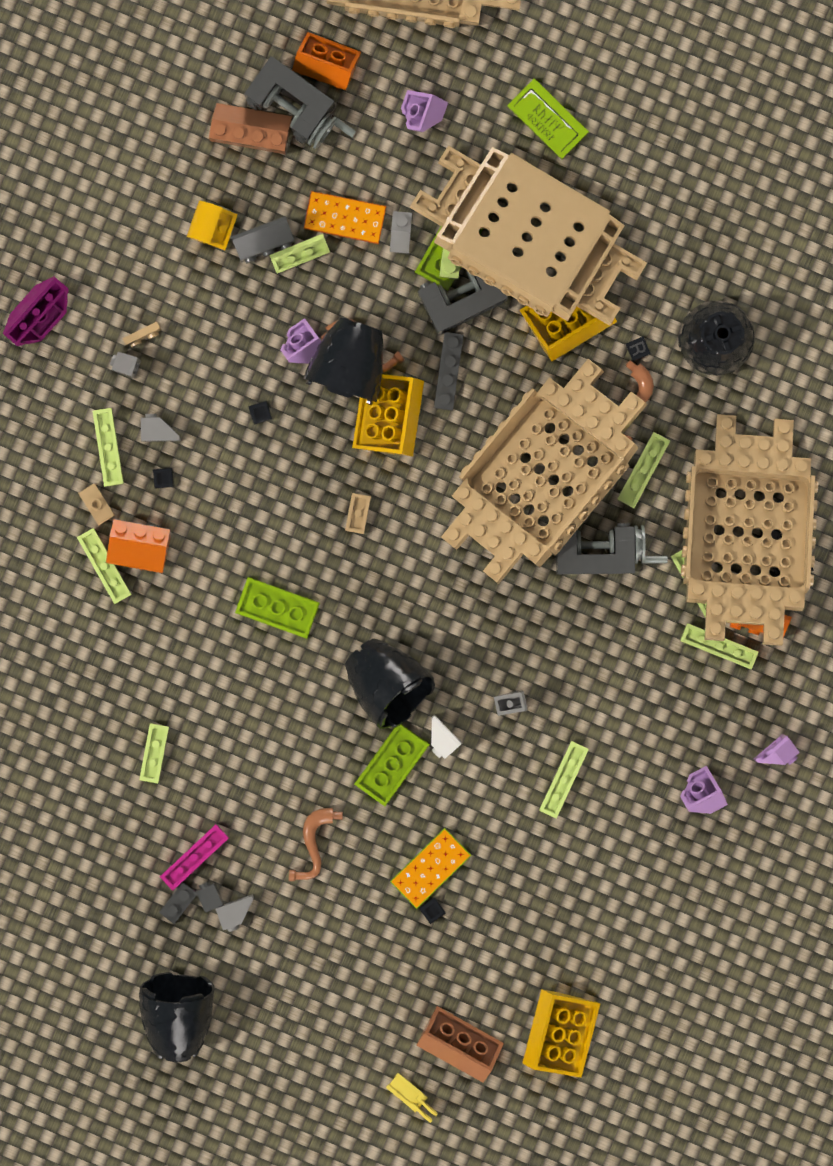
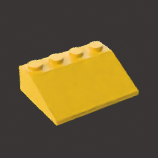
M529 306L520 309V313L551 362L610 327L577 306L568 321L553 312H550L549 316L546 317L537 314ZM614 318V320H613V322L611 323V325H613V324H615V323L617 322L616 318Z
M383 374L377 402L373 401L372 405L366 403L367 399L361 397L359 399L352 448L413 457L424 381L412 377Z
M541 989L522 1064L533 1070L582 1078L600 1003Z

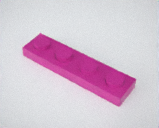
M215 824L171 865L160 878L173 891L229 837Z

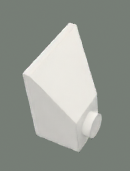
M434 714L432 716L431 745L434 747L432 751L438 758L443 756L445 759L462 743Z

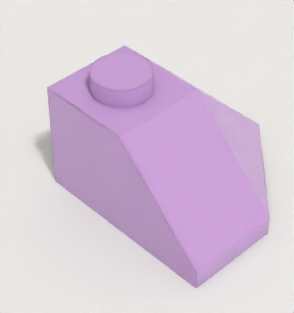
M407 90L401 107L402 113L407 119V129L424 132L441 122L448 102L433 94Z
M304 318L288 330L286 344H283L281 347V352L289 363L309 364L317 351L318 345L321 343L317 334Z
M782 734L753 759L757 763L786 765L788 763L790 765L797 760L798 757L796 755L800 752L788 736Z
M707 766L689 775L687 779L688 784L680 795L689 812L711 814L728 805Z

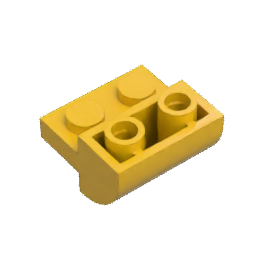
M199 201L186 237L221 250H226L238 214L223 209L220 206Z

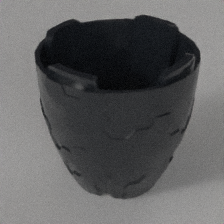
M711 300L694 308L683 319L678 335V346L690 366L701 373L715 376L733 373L749 359L755 342L754 328L745 311L732 303ZM719 328H725L728 331L727 338L721 339L718 337L717 331Z
M341 317L324 336L317 347L315 355L311 358L304 375V379H307L305 384L311 385L312 382L327 386L328 391L347 398L355 395L367 399L366 403L372 405L373 401L377 402L383 375L384 345L382 330Z
M374 638L364 642L360 646L362 650H355L347 659L345 667L348 680L362 709L379 729L391 726L398 727L410 719L411 713L422 703L427 695L433 693L435 688L434 677L410 655L388 645L384 641Z
M170 972L153 975L151 979L145 981L140 986L139 1007L142 1024L148 1042L157 1058L162 1059L163 1056L166 1061L185 1062L190 1060L192 1055L193 1057L198 1055L212 1020L215 988L208 978L204 976L173 975Z

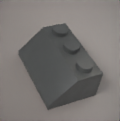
M286 216L231 236L240 261H245L246 264L256 261V257L260 255L267 257L274 254V250L279 248L283 250L291 247L292 243H295Z

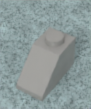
M393 211L390 252L409 254L412 213Z
M118 352L111 359V370L135 379L141 360L137 357Z
M145 414V418H141L142 442L181 441V437L162 418L157 417V414Z
M523 690L494 697L498 716L528 710Z
M253 894L216 908L223 930L228 929V932L239 929V925L242 924L254 899Z

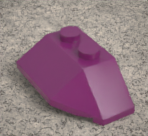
M55 276L35 285L10 313L3 334L16 346L42 341L67 313L69 289Z

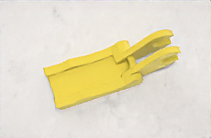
M397 1073L396 1077L387 1085L386 1088L414 1112L418 1111L428 1122L431 1123L432 1119L420 1109L422 1105L434 1116L438 1115L425 1102L428 1097L400 1073Z

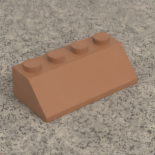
M216 103L209 140L286 155L292 116Z
M437 1006L416 1046L483 1083L491 1073L504 1043Z

